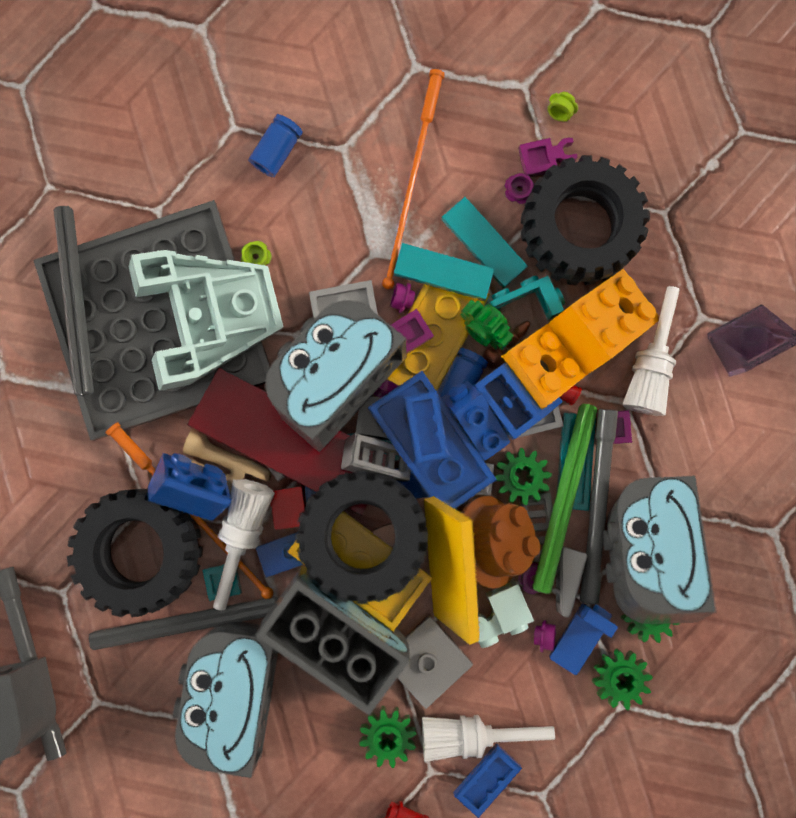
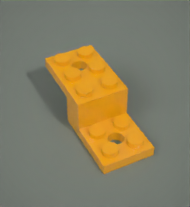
M623 268L570 305L545 326L510 349L502 358L542 410L586 375L612 359L659 321L660 316L654 306L636 286L635 281ZM540 360L546 363L549 372L541 366Z

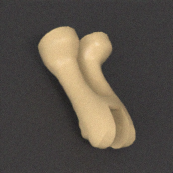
M193 428L189 432L184 444L183 453L229 469L231 473L225 474L230 494L233 479L243 480L246 473L254 478L270 480L271 471L264 466L213 445L209 442L206 435ZM189 458L192 461V463L204 466L203 464L198 463L194 459Z

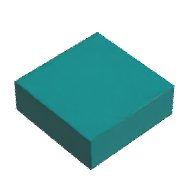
M225 564L202 570L209 601L215 600ZM236 571L229 597L242 593L238 571Z

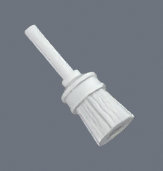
M668 286L666 289L653 343H649L647 350L636 352V362L632 368V371L635 373L622 404L624 408L653 416L666 415L669 380L673 378L672 371L673 367L676 366V360L668 354L669 347L666 346L680 291L677 287Z
M233 479L228 515L223 517V526L218 534L219 539L226 543L225 550L228 554L213 604V608L216 610H226L240 557L245 555L246 549H253L259 545V535L263 531L261 524L275 494L272 489L262 483L247 479Z
M463 715L460 716V720L422 717L424 762L462 756L463 759L468 757L482 758L486 747H493V743L555 740L553 726L492 729L491 725H484L479 715H474L473 717H465Z

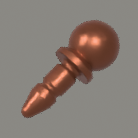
M525 321L513 329L511 333L514 336L502 351L498 348L495 350L491 345L484 350L482 357L488 362V368L495 370L506 363L502 356L511 347H514L520 341V338L526 335L531 324L530 321Z

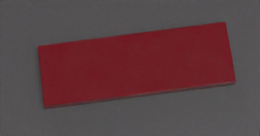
M220 368L217 370L187 424L196 431L314 492H317L320 489L319 487L326 481H331L338 475L353 473L341 469L345 440L350 437L349 435L339 431L319 453L283 421L271 403L267 392ZM371 450L369 454V463H372L374 451ZM383 453V459H382V466H383V467H385L386 456H387V455L384 454V453ZM357 504L347 509L362 516L368 504Z

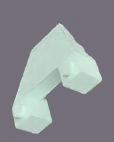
M169 250L131 255L128 267L135 296L142 297L168 292L182 346L155 352L152 364L159 391L193 384L284 327L268 266L233 260L207 259L208 256L196 255L195 257L176 254V251Z

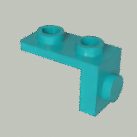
M538 275L520 283L521 288L510 292L509 288L493 294L491 296L493 300L489 302V305L499 309L535 293L547 320L553 319L563 312V305H565L560 289L553 287L549 276L539 279Z

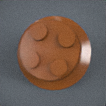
M482 496L469 502L462 514L472 520L476 583L490 589L502 587L513 576L525 573L533 564L532 561H534L535 556L540 552V542L535 536L533 522H531L527 510L523 506L512 503L504 504L495 497Z

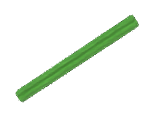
M582 403L578 409L533 583L535 591L550 594L552 591L597 414V407L590 404Z

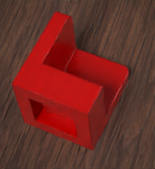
M305 486L273 491L275 494L271 501L274 528L281 530L299 527L298 519L300 513L304 511L307 505Z

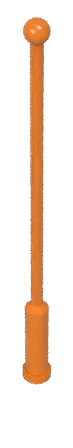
M431 69L429 73L430 80L420 118L423 122L387 277L382 281V286L387 290L392 289L395 284L393 280L394 270L429 123L433 121L441 83L445 77V73L438 69Z
M118 422L113 424L105 433L111 436L142 470H148L153 476L156 469L152 466V460L125 433ZM189 514L227 555L228 552L225 550L226 544L219 539L218 535L201 517ZM240 560L238 567L261 591L262 598H272L274 595L273 589L265 587Z

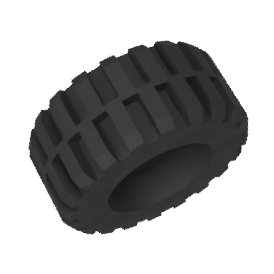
M582 155L578 162H575V159L570 157L564 159L559 167L554 164L546 170L543 177H539L525 203L520 223L523 224L521 230L522 241L527 242L528 245L525 251L529 258H536L538 262L535 266L541 272L547 269L552 273L550 278L559 281L561 278L567 279L568 285L577 286L579 282H584L585 285H592L601 279L605 281L615 275L638 254L642 248L640 244L646 239L649 231L645 225L650 221V210L643 209L648 200L645 192L638 193L636 189L640 183L635 176L629 179L624 174L627 169L622 165L618 164L614 168L609 165L610 159L600 157L598 162L592 161L591 155ZM570 197H586L600 204L608 214L611 223V235L607 242L598 248H582L567 241L558 230L555 221L556 208L563 200Z
M367 471L344 473L322 484L319 487L320 489L307 500V505L304 511L300 513L298 523H300L299 532H296V543H299L300 549L298 557L300 563H304L308 570L306 574L310 580H315L321 586L319 589L327 595L331 593L337 596V600L346 603L348 600L355 601L357 604H368L371 601L381 602L405 589V586L415 578L422 562H424L428 542L426 520L419 503L412 493L398 481L386 475ZM369 504L378 507L388 515L394 526L395 543L392 552L386 560L372 568H355L344 563L337 556L332 545L331 532L335 520L340 513L353 505Z
M130 489L107 494L100 498V502L90 504L84 510L86 516L78 518L73 528L78 532L76 535L69 536L67 545L73 548V555L67 556L68 566L74 565L76 574L71 575V579L74 585L81 583L84 589L80 594L86 601L94 598L96 600L94 607L102 612L111 609L112 615L123 617L127 614H130L131 617H140L150 612L154 613L178 599L191 586V579L198 574L200 565L197 562L198 558L202 557L203 547L198 546V538L202 537L200 529L194 528L192 524L194 519L188 513L148 501V489ZM134 520L143 521L150 525L159 535L163 545V562L159 572L151 579L143 582H135L123 576L115 567L111 557V542L115 532L122 524Z

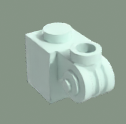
M515 581L485 593L492 611L488 618L478 613L480 635L478 642L481 648L489 647L499 641L498 635L508 632L511 635L519 634L529 628L528 624L534 621L521 589Z

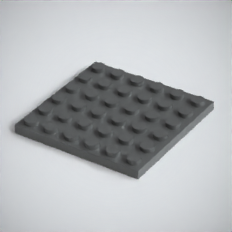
M215 200L77 245L94 392L90 395L76 396L90 440L95 441L107 437L108 435L105 432L116 422L125 431L198 406L219 368L255 387L266 383V376L271 366L261 341L191 385L162 391L158 389L152 364L155 352L182 346L168 292L142 297L135 296L128 267L131 255L169 250L176 251V254L194 257L201 255L208 256L207 259L236 261ZM56 252L33 261L73 384L59 255Z

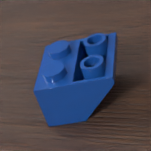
M504 363L474 385L483 394L509 440L519 437L563 402L559 397L541 410L507 363Z
M177 453L173 455L162 454L148 485V501L213 521L231 502L226 476L220 468L210 464L201 466L192 463L188 457Z

